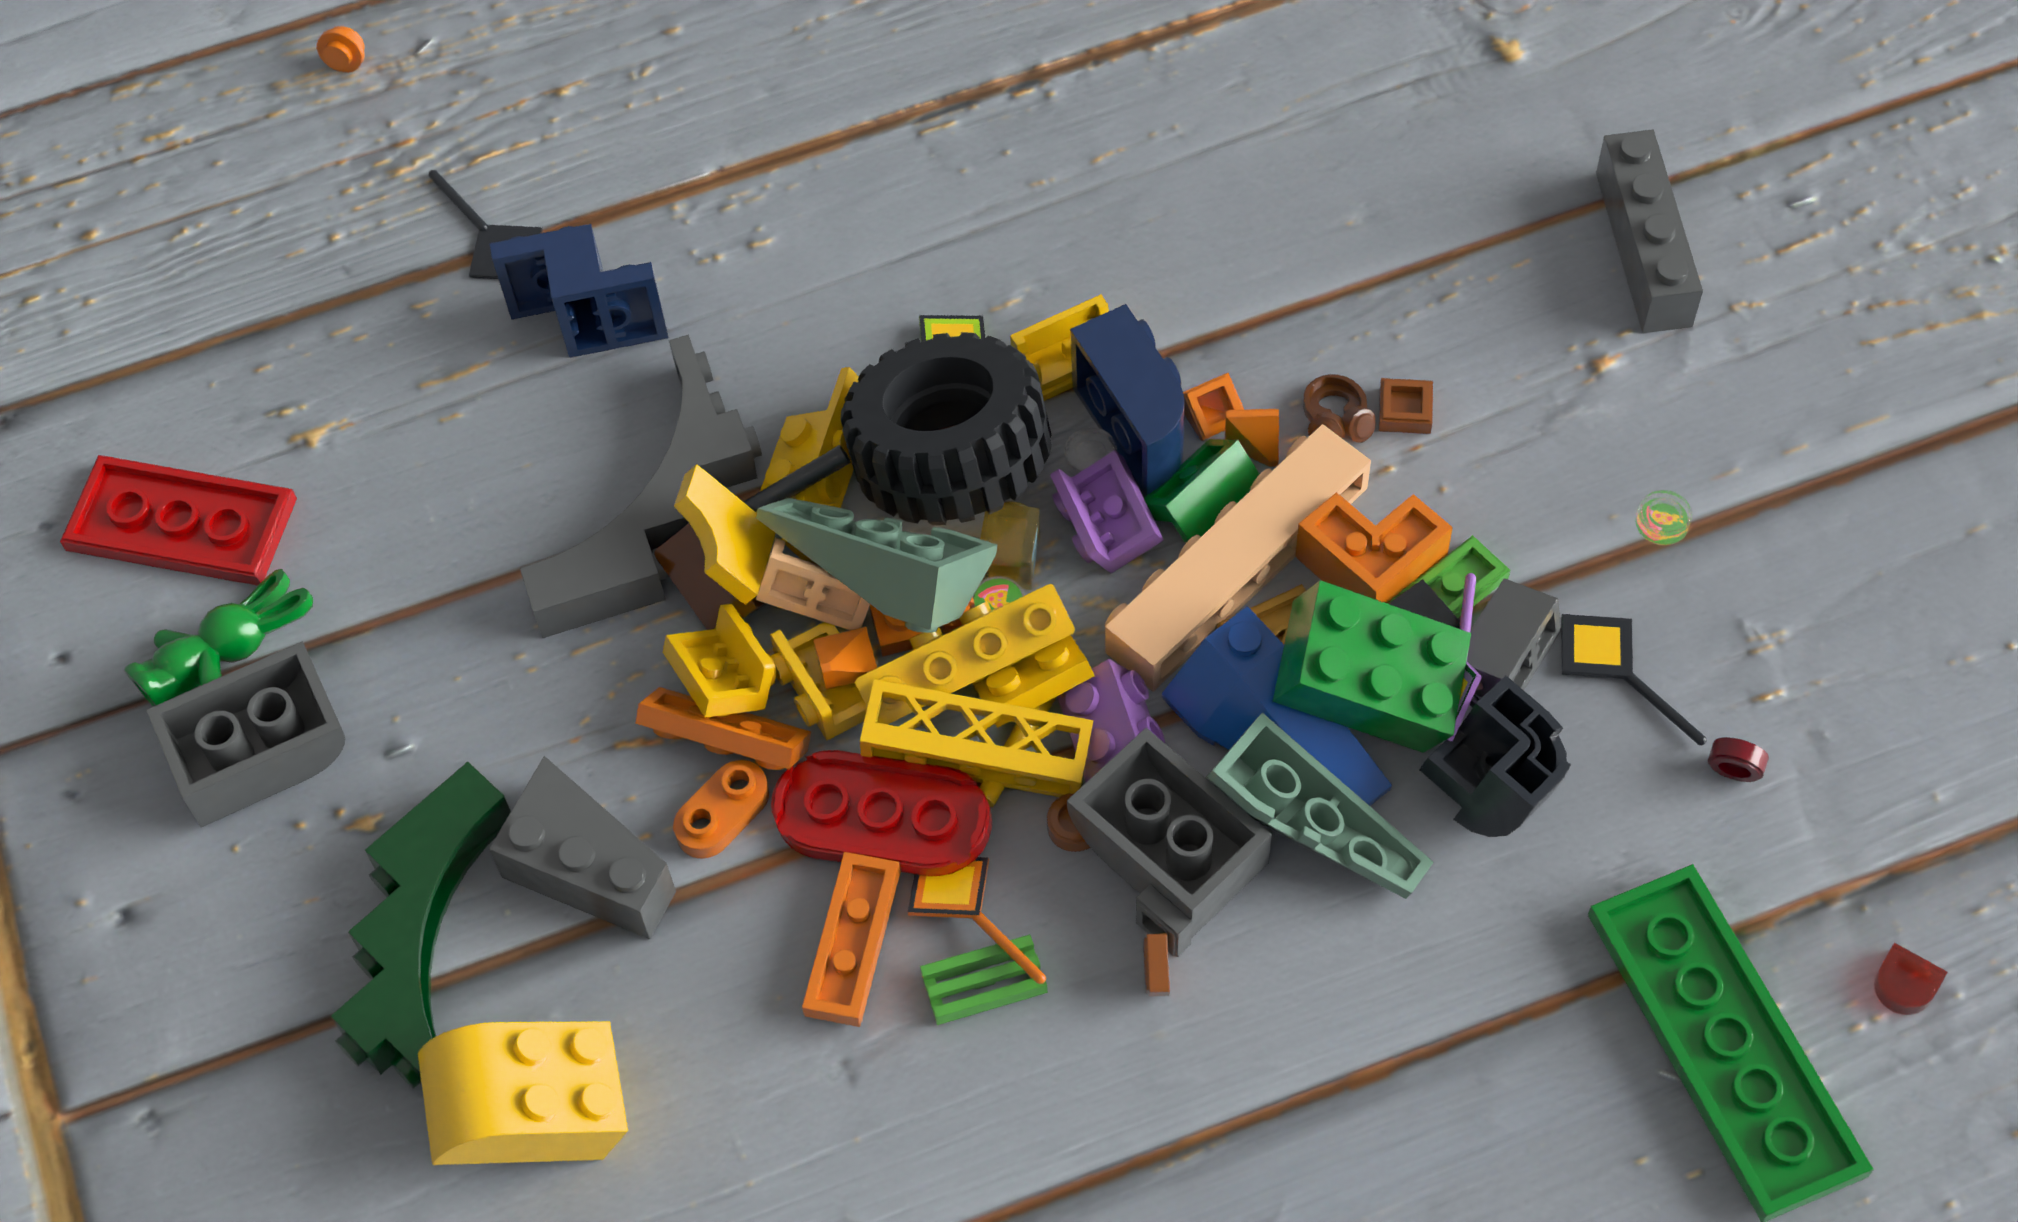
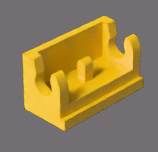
M1102 294L1010 335L1011 346L1024 354L1026 360L1032 363L1036 369L1044 401L1073 388L1070 329L1109 312L1108 303Z

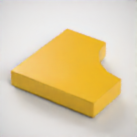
M696 464L685 473L674 507L689 522L701 542L705 555V574L746 605L759 593L776 533L756 518L757 513Z

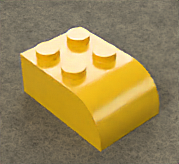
M610 1021L479 1023L442 1033L428 1041L418 1052L432 1165L603 1160L628 1132Z

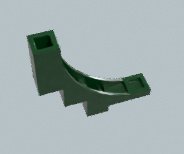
M468 761L365 849L375 869L369 874V877L387 898L351 928L348 933L359 950L352 958L371 981L331 1015V1018L342 1033L335 1042L355 1065L359 1067L367 1060L380 1075L392 1066L413 1089L421 1083L418 1052L428 1041L436 1037L431 1007V970L435 944L443 917L467 871L484 849L497 837L511 813L505 796Z

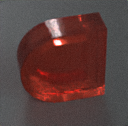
M1894 942L1875 976V993L1880 1002L1889 1010L1902 1015L1917 1014L1929 1006L1948 972Z

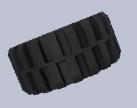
M961 332L960 336L950 337L948 333L934 334L933 339L920 342L919 338L906 342L905 348L896 352L891 349L882 354L879 358V363L875 366L869 364L858 377L859 383L853 382L844 399L845 403L841 409L842 432L861 491L868 500L876 504L877 508L893 517L898 513L899 518L906 522L918 524L920 520H927L931 525H946L947 520L959 519L960 523L975 520V515L985 511L990 515L1002 509L1006 500L1011 498L1015 501L1023 495L1028 488L1027 482L1034 483L1050 456L1052 447L1050 438L1052 434L1038 373L1033 364L1026 360L1024 354L1010 344L1006 347L1003 341L991 336L980 339L976 333Z

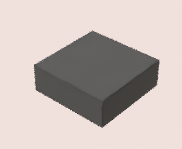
M1148 885L1136 897V924L1148 934L1167 933L1168 952L1173 956L1179 957L1191 945L1192 920L1152 885Z

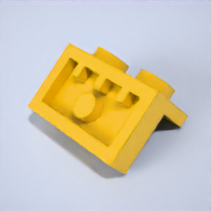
M1069 635L972 684L980 699L1034 709L1091 679L1095 675L1087 658L1072 636ZM1000 720L995 725L998 728L1010 721Z

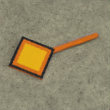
M977 857L965 868L947 875L923 876L914 874L908 916L972 918L1036 983L1043 984L1046 981L1045 974L981 912L989 857Z

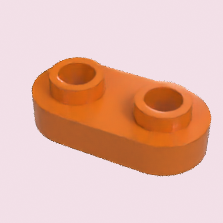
M747 760L731 761L719 768L675 815L673 829L682 851L691 857L700 859L710 858L722 852L766 806L769 799V787L764 771L757 764ZM737 780L748 781L747 786L743 789L735 790L730 788L731 784ZM705 818L710 820V823L705 828L696 829L692 827L693 823L698 819Z

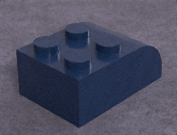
M1124 304L1070 329L1072 387L1112 450H1116L1124 457L1142 496L1145 498L1167 482L1183 463L1184 394L1181 388V377L1176 365L1169 357L1162 358L1155 347L1154 335L1147 322L1143 319L1137 321L1127 304Z

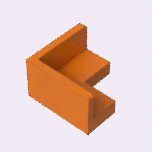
M1336 492L1298 523L1296 557L1322 581L1388 603L1448 555L1453 527L1414 494L1377 525H1374Z

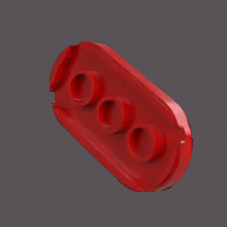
M823 750L805 756L806 761L799 763L795 768L793 765L782 773L772 794V814L784 841L802 855L828 861L842 862L844 852L897 861L899 862L901 872L942 876L957 872L971 864L986 847L992 830V813L983 791L967 773L947 766L927 763L925 765L880 756L867 757L861 756L860 753L840 750Z

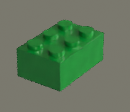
M1320 580L1293 600L1272 702L1424 753L1447 740V738L1449 739L1454 734L1471 633Z

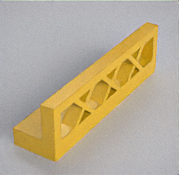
M874 679L860 737L861 756H880L925 765L927 763L947 766L967 773L976 782L993 781L1007 788L1061 797L1069 793L1075 794L1082 787L1093 720ZM883 697L905 701L916 715L899 727L877 723ZM919 704L931 707L923 711ZM948 709L961 712L971 727L955 737L940 735L930 720ZM974 715L985 716V718L978 721ZM1000 720L1015 722L1025 735V738L1011 747L995 745L985 730ZM923 725L927 732L915 729ZM1029 725L1038 726L1041 728H1039L1036 731H1033ZM1056 730L1079 734L1074 760L1050 755L1040 740ZM977 735L981 742L972 741L970 739ZM1033 746L1036 752L1025 751V749Z

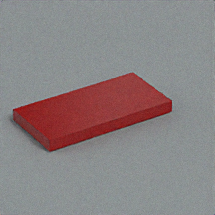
M98 455L60 543L65 551L258 586L267 575L297 497L293 489Z

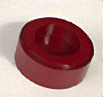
M1722 737L1713 741L1708 764L1715 772L1724 777L1741 782H1755L1763 778L1769 756L1766 751L1751 742L1737 738Z

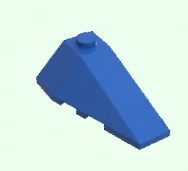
M1248 606L1207 636L1162 692L1163 700L1197 737L1213 746L1215 743H1218L1229 750L1259 715L1264 713L1369 806L1392 788V784L1348 727L1272 702L1284 644Z

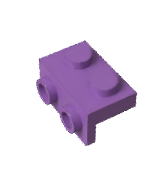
M1116 450L1110 452L1072 478L1061 469H1057L1050 474L1057 489V492L1052 495L1054 503L1063 517L1068 521H1072L1077 534L1072 536V541L1081 557L1087 563L1094 561L1108 572L1113 573L1164 541L1124 457Z
M1110 659L1092 668L1094 677L1057 696L1063 715L1093 720L1084 769L1085 782L1089 781L1145 728L1149 729L1165 743L1163 732L1157 722L1151 718L1145 702L1149 698V692L1144 680L1135 670L1130 671ZM1070 733L1076 752L1079 734Z

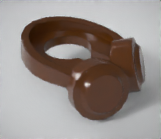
M1337 374L1323 375L1314 379L1306 387L1303 409L1305 416L1311 422L1308 427L1309 436L1322 424L1342 439L1346 438L1357 443H1362L1372 436L1376 426V417L1371 410L1367 409L1366 395L1354 380ZM1328 396H1341L1347 399L1348 403L1343 407V417L1332 413L1331 409L1322 407L1319 404L1320 400Z

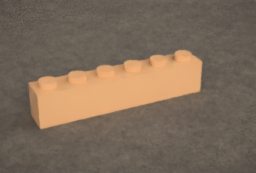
M1323 424L1308 438L1306 436L1298 438L1289 448L1285 459L1274 470L1267 468L1261 472L1253 482L1250 492L1238 503L1235 501L1228 503L1218 514L1214 525L1202 537L1195 535L1186 542L1179 553L1178 559L1166 570L1158 569L1145 582L1142 592L1130 604L1122 603L1111 612L1105 622V653L1124 668L1130 671L1135 670L1142 677L1146 686L1154 692L1191 657L1202 641L1215 631L1217 623L1234 616L1296 557L1298 523L1336 492L1352 504L1367 489L1371 460Z

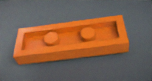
M658 687L638 703L635 724L652 728L653 732L660 737L666 739H689L704 744V748L710 752L723 755L736 753L755 759L757 765L771 770L790 769L808 752L811 731L747 712L705 718L691 696Z
M844 852L802 1005L805 1017L856 1027L861 1026L901 873L899 862Z

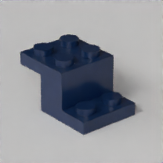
M591 224L576 227L568 226L556 231L525 237L517 236L505 241L490 243L492 261L511 320L555 311L569 358L669 338L652 263L624 265L617 269L604 271Z

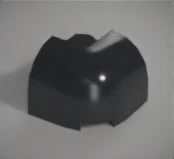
M1505 675L1474 705L1458 728L1453 741H1444L1425 760L1419 770L1462 807L1454 817V821L1471 832L1487 837L1507 836L1519 828L1550 797L1564 779L1571 764L1567 762V753L1559 736L1563 727L1549 711Z

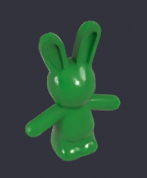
M277 569L270 573L240 604L228 603L216 606L208 611L200 622L198 635L167 629L159 630L154 636V644L159 649L154 652L152 658L143 663L133 662L127 665L124 671L140 693L154 707L222 677L221 661L234 663L247 659L258 650L267 634L304 617L313 607V597L305 588H299L287 593L290 579L284 570Z

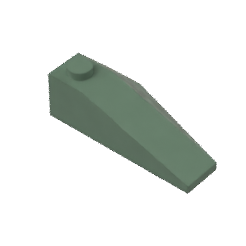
M787 498L757 508L756 518L884 615L904 621L906 628L916 632H934L938 627L961 618L997 553V544L953 530L933 527L931 536L902 531L903 520L885 517L883 520L864 519L856 522L853 521L854 513L851 510L793 498Z
M1264 713L1259 715L1205 777L1254 820L1404 899L1414 891L1434 863Z

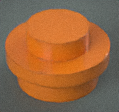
M336 26L326 30L317 41L316 47L320 58L326 65L336 71L353 72L360 67L364 60V42L360 35L349 27Z

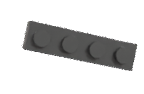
M1654 129L1604 135L1596 176L1642 334L1693 327L1703 289Z

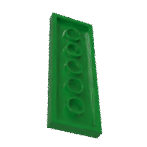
M1694 864L1590 907L1589 919L1761 1222H1767L1870 1176L1874 1170Z

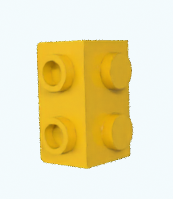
M733 604L720 605L715 629L665 636L662 653L705 718L765 710L770 686H773L776 679L775 663L771 655L764 651L753 635L750 625L744 622Z
M823 622L788 641L779 629L770 634L774 651L771 657L775 663L776 678L782 686L790 682L798 696L793 698L794 703L805 724L808 727L817 724L828 741L864 722L867 706L855 683L825 689L813 639L838 634L839 632L835 625Z

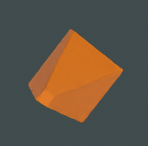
M1228 372L1183 392L1184 415L1201 441L1225 431L1226 411L1244 410Z
M1279 409L1226 411L1224 439L1238 440L1249 458L1269 467L1278 466Z
M867 627L813 639L826 690L855 683L858 677L877 668Z

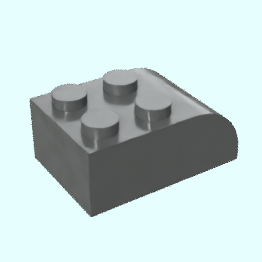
M303 641L146 710L182 799L200 827H204L314 777L336 760L345 744L344 732Z
M1147 728L1140 732L1067 800L1070 818L1091 849L1136 891L1141 893L1148 885H1152L1192 920V937L1269 864L1272 834Z

